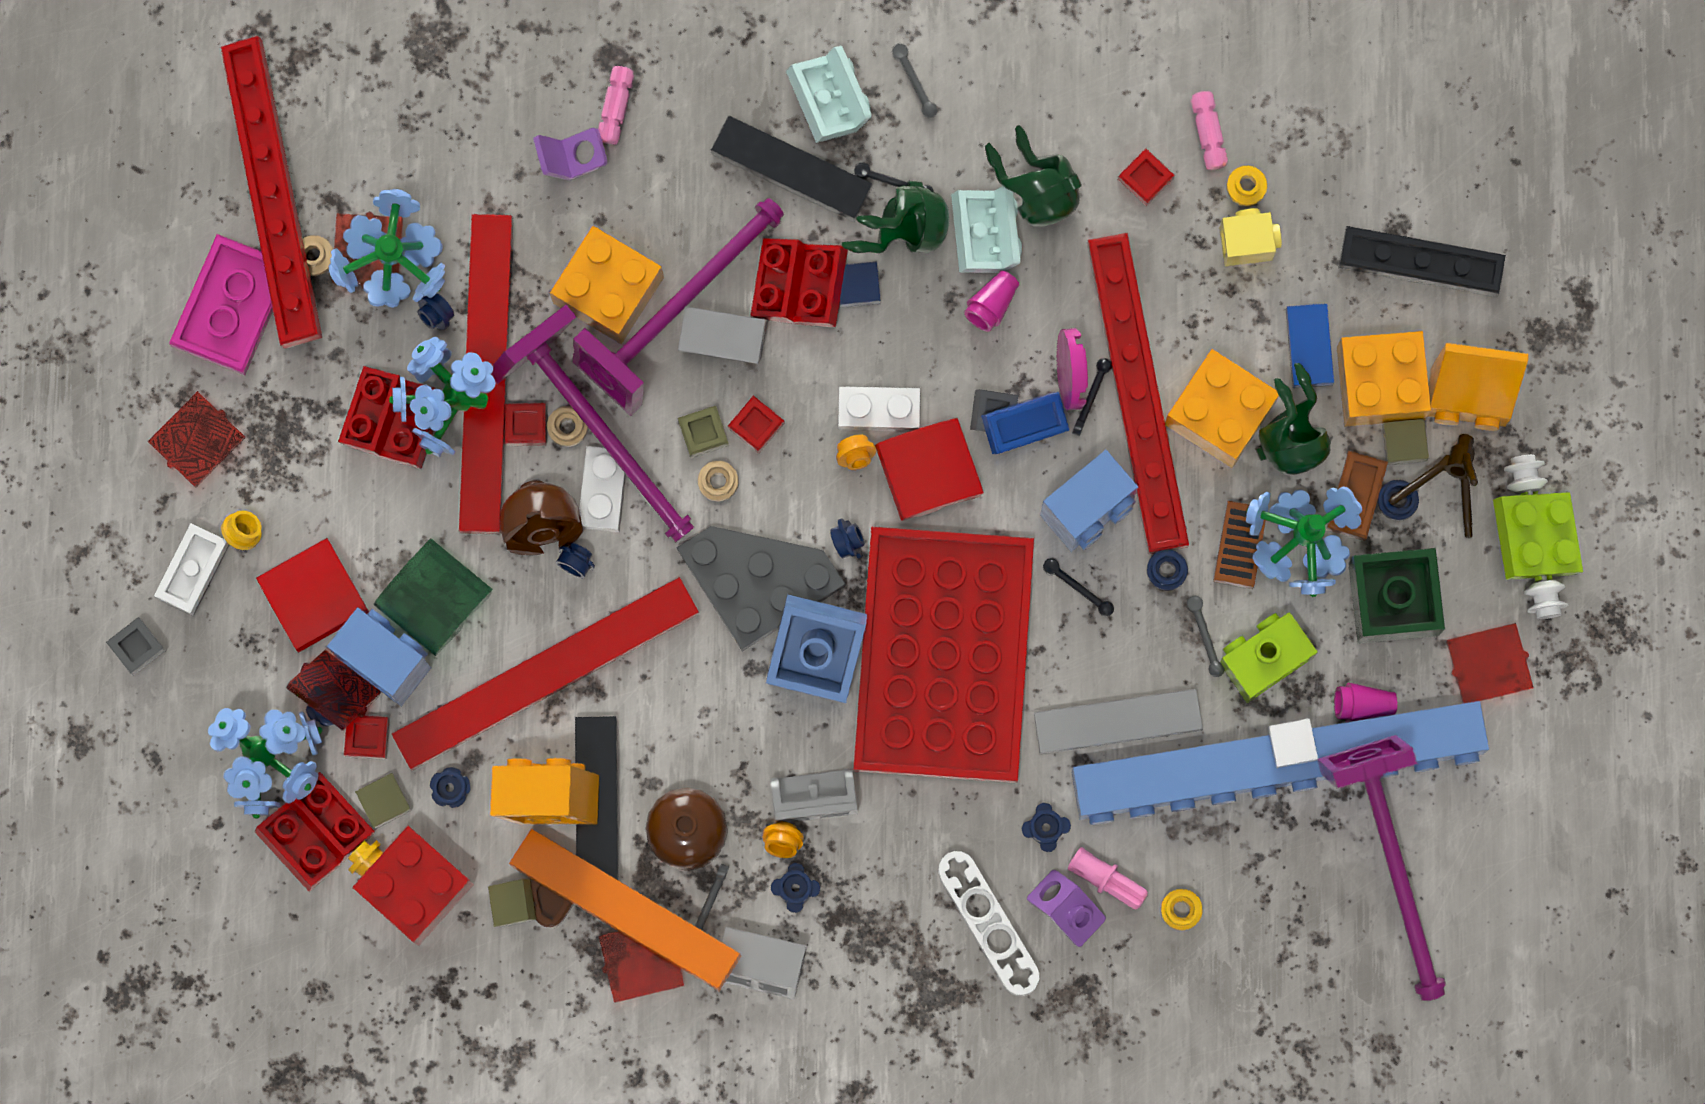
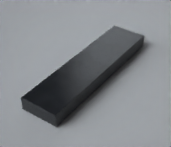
M729 115L711 148V154L854 222L872 189V183Z
M1346 226L1339 268L1498 297L1506 255Z
M575 717V763L585 764L586 771L599 775L597 824H576V856L618 880L617 717Z

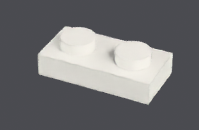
M839 387L838 429L913 431L919 429L920 388Z
M586 446L579 508L583 529L619 532L625 473L607 450L602 447Z
M190 523L154 597L193 615L229 544L225 539Z

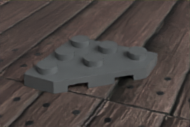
M714 526L706 528L676 547L742 652L779 629L787 594L822 602L845 587L844 581L825 552L816 548Z

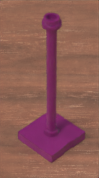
M767 198L764 202L760 201L755 205L757 214L617 353L610 352L586 328L573 339L574 353L572 363L629 416H632L642 406L644 382L627 365L768 225L776 228L781 223L780 219L784 216V213L773 200Z
M565 305L504 351L492 365L493 372L491 375L498 384L528 360L532 365L537 363L669 527V530L664 534L667 538L671 536L676 543L694 528L690 522L691 517L687 515L683 519L549 354L552 351L549 344L556 340L576 318L570 308Z
M1397 735L1319 758L1317 761L1321 775L1337 789L1354 783L1364 782L1420 982L1414 986L1415 992L1420 994L1422 1001L1435 1000L1444 996L1445 979L1436 977L1380 779L1386 773L1416 765L1417 760L1413 748Z

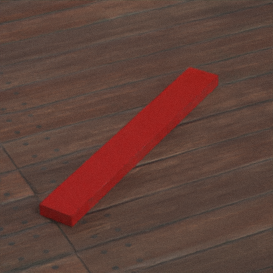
M259 36L221 46V52L280 346L286 349L323 337L263 40Z
M472 214L466 354L476 353L480 356L482 362L486 361L493 365L504 351L508 349L512 215ZM507 377L498 384L495 382L494 389L486 393L488 402L484 409L470 407L463 415L460 533L501 534L500 513L502 510Z
M1123 233L1090 239L1087 241L1109 357L1112 363L1113 378L1133 479L1138 486L1136 494L1148 555L1155 554L1161 550L1188 548L1189 541L1128 234Z
M678 577L392 733V736L410 770L413 771L699 615V611L681 578Z

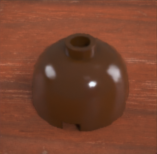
M540 480L528 481L521 488L513 492L503 504L500 513L503 542L506 543L508 551L519 555L545 554L540 546L558 542L559 550L561 546L567 547L578 540L583 533L581 515L575 499L564 488L544 483Z
M687 787L671 790L657 799L648 813L645 827L648 845L657 859L672 868L684 871L703 868L714 861L725 845L728 833L725 813L716 799L702 790Z

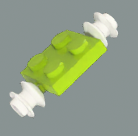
M1532 454L1511 458L1512 465L1504 468V471L1513 473L1514 481L1507 485V489L1521 495L1501 496L1493 500L1506 580L1534 578L1536 583L1531 584L1524 591L1525 595L1534 598L1535 604L1527 609V612L1536 613L1537 619L1561 616V609L1567 607L1568 603L1559 601L1558 593L1565 588V585L1552 580V577L1570 576L1583 572L1570 492L1538 494V490L1548 482L1547 479L1538 476L1537 470L1545 465V462L1536 461L1535 455Z

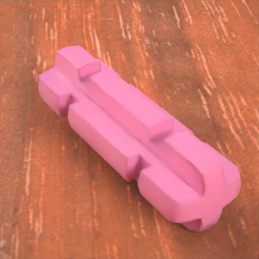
M614 66L612 68L609 80L612 86H609L607 89L601 114L603 122H600L598 127L602 143L616 145L619 141L621 133L619 124H623L629 98V91L627 89L631 88L634 77L633 70L622 66Z
M1211 91L1196 93L1192 95L1191 103L1193 112L1197 114L1195 121L1201 148L1205 150L1203 157L1206 168L1208 170L1223 168L1227 165L1228 159L1225 148L1221 147L1224 141L1217 112L1213 111L1215 109L1213 93Z

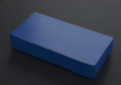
M1327 304L1287 306L1286 320L1292 388H1302L1297 380L1294 363L1303 365L1311 377L1313 387L1332 386L1334 384Z
M1051 392L981 415L992 454H1000L1070 431L1059 392Z

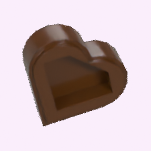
M532 880L531 888L533 901L536 903L534 906L536 921L545 928L559 926L565 920L574 904Z

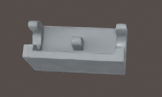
M685 306L678 351L759 364L768 320Z
M852 768L771 779L776 823H792L858 814Z
M725 927L722 943L741 954V958L725 983L795 999L804 963L806 945Z

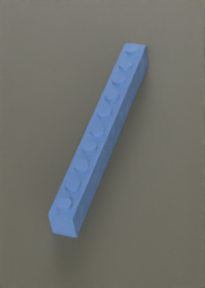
M1480 701L1312 728L1318 759L1397 735L1414 750L1417 764L1413 765L1415 772L1438 769V762L1452 759L1455 761V766L1480 762L1479 755H1483L1489 750ZM1269 735L1076 766L1071 771L1079 820L1089 819L1090 825L1113 822V815L1130 812L1131 819L1155 815L1154 808L1170 806L1171 812L1196 808L1195 801L1211 799L1212 805L1228 804L1236 801L1235 795L1251 792L1252 799L1265 798L1277 795L1276 788L1292 786L1293 792L1308 791L1318 788L1317 781L1327 780L1321 775L1318 761L1276 768ZM1398 770L1386 773L1380 779L1399 775Z

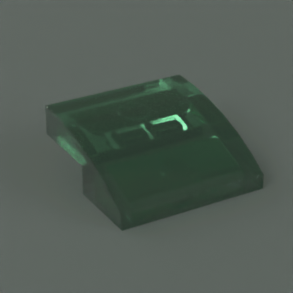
M430 538L375 600L374 606L433 655L437 656L462 630L465 621L490 597L493 589Z

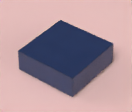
M877 262L846 264L840 295V307L881 304Z

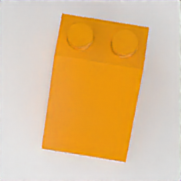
M1446 343L1430 368L1428 386L1431 412L1428 416L1435 417L1434 422L1443 425H1458L1459 421L1474 422L1475 428L1487 431H1497L1499 426L1505 427L1513 414L1529 354Z

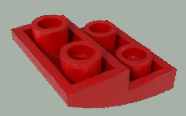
M763 238L750 316L781 323L836 328L848 250L844 249L841 245L805 244L796 239Z
M363 366L338 442L368 454L421 469L426 451L419 445L422 439L412 432L414 428L421 430L415 423V413L411 411L410 404H406V422H402L401 412H393V404L389 402V398L392 396V388H400L401 376ZM405 380L406 395H415L416 389L423 384ZM431 428L421 430L433 436L434 430H432Z
M958 418L925 426L881 441L875 445L901 521L937 512L942 507L975 499L984 494Z
M328 538L256 577L298 653L340 630L357 607L366 614L369 612Z
M321 772L318 773V780L309 795L301 800L296 798L291 803L286 802L255 829L258 837L309 892L344 863L362 842L367 841L375 832Z

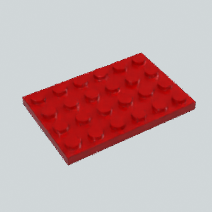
M871 527L865 605L867 619L862 646L854 772L1018 783L1034 538Z

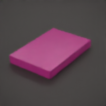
M216 234L169 342L171 347L244 376L246 375L273 313L262 252Z

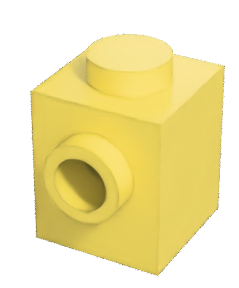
M1252 208L1236 212L1234 217L1222 218L1219 229L1224 266L1273 261L1276 248H1281L1282 241L1279 224H1272L1271 212L1260 213V209Z

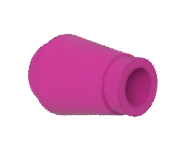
M1000 271L997 276L991 279L967 301L968 308L964 312L966 318L974 326L986 332L991 331L993 327H998L1016 289L1019 287L1018 280L1010 273Z
M1347 683L1345 687L1338 686L1336 688L1334 696L1335 716L1337 719H1345L1346 723L1396 715L1398 701L1395 692L1353 683Z

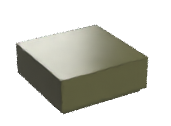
M716 405L677 418L690 458L729 446Z
M1424 419L1383 423L1382 429L1387 465L1428 461L1429 454Z
M393 773L355 791L374 829L412 811Z
M519 879L488 886L494 927H505L536 920L530 879Z

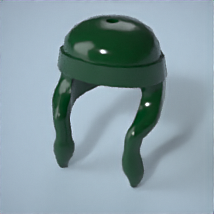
M1017 125L1015 128V141L1018 149L1029 165L1042 170L1016 176H1007L1000 154L990 142L986 144L985 152L988 163L993 167L998 182L1004 188L1018 194L1022 198V205L1017 210L1028 224L1034 227L1053 225L1066 219L1076 211L1080 203L1079 188L1082 184L1066 157L1059 154L1036 157L1030 147L1026 132L1020 125Z
M908 180L906 186L896 188L895 197L889 200L883 211L882 218L873 215L856 217L859 223L871 229H879L878 243L856 240L842 242V246L844 249L854 253L872 252L881 254L885 252L893 241L903 240L910 252L929 253L930 251H935L942 245L947 236L949 227L948 206L944 198L938 193L923 188L922 182Z
M1294 363L1297 380L1307 399L1295 405L1290 388L1281 379L1275 378L1274 383L1277 393L1283 401L1286 410L1277 415L1267 426L1259 430L1261 445L1255 448L1260 461L1267 459L1275 469L1285 475L1302 474L1316 468L1327 459L1331 451V441L1326 429L1321 427L1314 428L1309 422V415L1317 402V395L1311 384L1309 373L1300 363Z

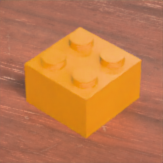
M592 226L550 291L553 304L560 308L567 305L576 318L622 345L662 282L664 275L662 266L597 227Z
M1423 331L1341 338L1337 346L1344 427L1415 419L1425 420L1431 412Z
M1211 349L1168 413L1165 425L1230 468H1233L1275 405L1279 395L1276 389Z
M548 758L546 759V765L532 763L530 759H507V766H492L490 816L520 825L597 824L599 775L586 771L585 764L571 763L570 759Z

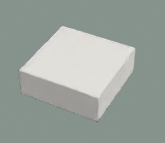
M1310 718L1268 727L1276 768L1318 760Z

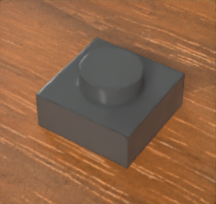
M975 389L970 430L986 432L981 415L1017 404L1019 395Z
M139 617L106 642L133 676L166 651Z

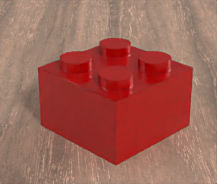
M407 826L352 888L413 943L419 946L474 884L411 827Z

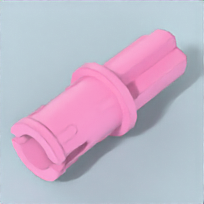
M1080 847L1067 868L1097 887L1098 893L1101 894L1103 891H1106L1133 909L1140 908L1148 895L1146 889L1117 872L1118 866L1116 864L1110 866L1083 847Z

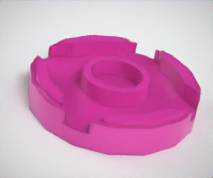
M1076 328L1061 329L1057 339L1058 385L1061 400L1066 410L1082 409L1086 404L1085 398H1080V393H1085L1086 388H1088L1086 351L1083 348V344H1076L1075 339H1080L1082 336Z

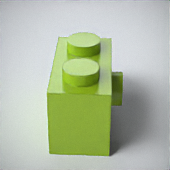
M1290 612L1281 618L1277 613L1272 614L1256 626L1259 630L1258 634L1247 641L1242 635L1223 648L1226 655L1221 659L1220 663L1246 703H1249L1312 660L1318 653Z

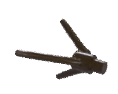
M1468 434L1459 435L1457 444L1452 446L1449 455H1445L1438 464L1389 499V503L1391 505L1397 504L1439 473L1446 471L1450 476L1461 481L1464 535L1466 538H1471L1473 531L1470 484L1472 486L1478 485L1477 475L1473 467L1475 452L1472 447L1474 438Z

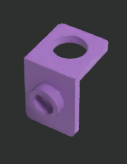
M590 128L564 140L542 135L533 138L544 175L572 180L607 165L605 150L599 129ZM589 141L594 148L593 158L590 162L581 164L576 157L577 147L580 143Z
M1052 870L1027 897V900L1049 916L1077 947H1081L1106 920L1105 915L1080 887L1056 870ZM1061 885L1059 893L1053 899L1043 901L1044 893L1050 887Z

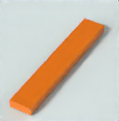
M533 829L529 831L509 862L510 866L718 991L721 990L741 958L739 952Z

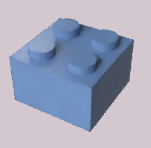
M1105 450L1043 501L1040 516L1070 552L1079 546L1086 550L1102 536L1101 531L1105 528L1104 525L1111 520L1116 525L1132 512V506L1136 503L1134 498L1138 486L1112 455Z
M787 594L767 673L766 684L846 703L866 627L867 614Z
M357 607L327 647L337 659L402 707L431 669L425 660L428 653L407 634L404 633L400 639L393 634L396 629L375 610L371 609L366 614Z

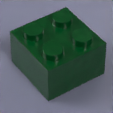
M1436 548L1363 554L1352 557L1348 565L1357 644L1435 637L1445 630Z

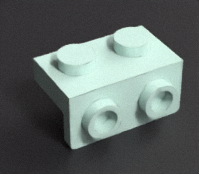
M842 46L833 47L826 56L792 64L786 70L816 143L855 133L871 118L869 100L862 93L855 77L853 63L846 56Z
M1002 186L995 191L958 190L951 194L959 273H999L1020 264L1022 243L1017 233L1016 217L1018 205L1013 192Z

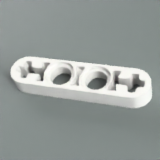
M953 851L946 854L939 864L938 874L940 880L1002 985L1009 993L1015 996L1030 994L1035 990L1039 982V972L973 859L962 851ZM951 860H955L957 864L965 862L968 866L964 871V877L970 884L974 879H977L980 886L968 889L960 898L955 893V890L962 889L958 878L952 877L949 879L946 876V873L950 870L948 862ZM975 894L985 896L990 903L989 912L980 918L971 916L966 909L967 900ZM1003 930L1010 935L1011 946L1006 952L995 953L988 947L987 938L992 931ZM1016 950H1019L1023 956L1015 959L1019 969L1022 971L1029 969L1032 974L1027 979L1029 986L1024 989L1020 984L1013 986L1010 983L1009 979L1014 974L1009 964L1001 969L997 961L1008 959Z

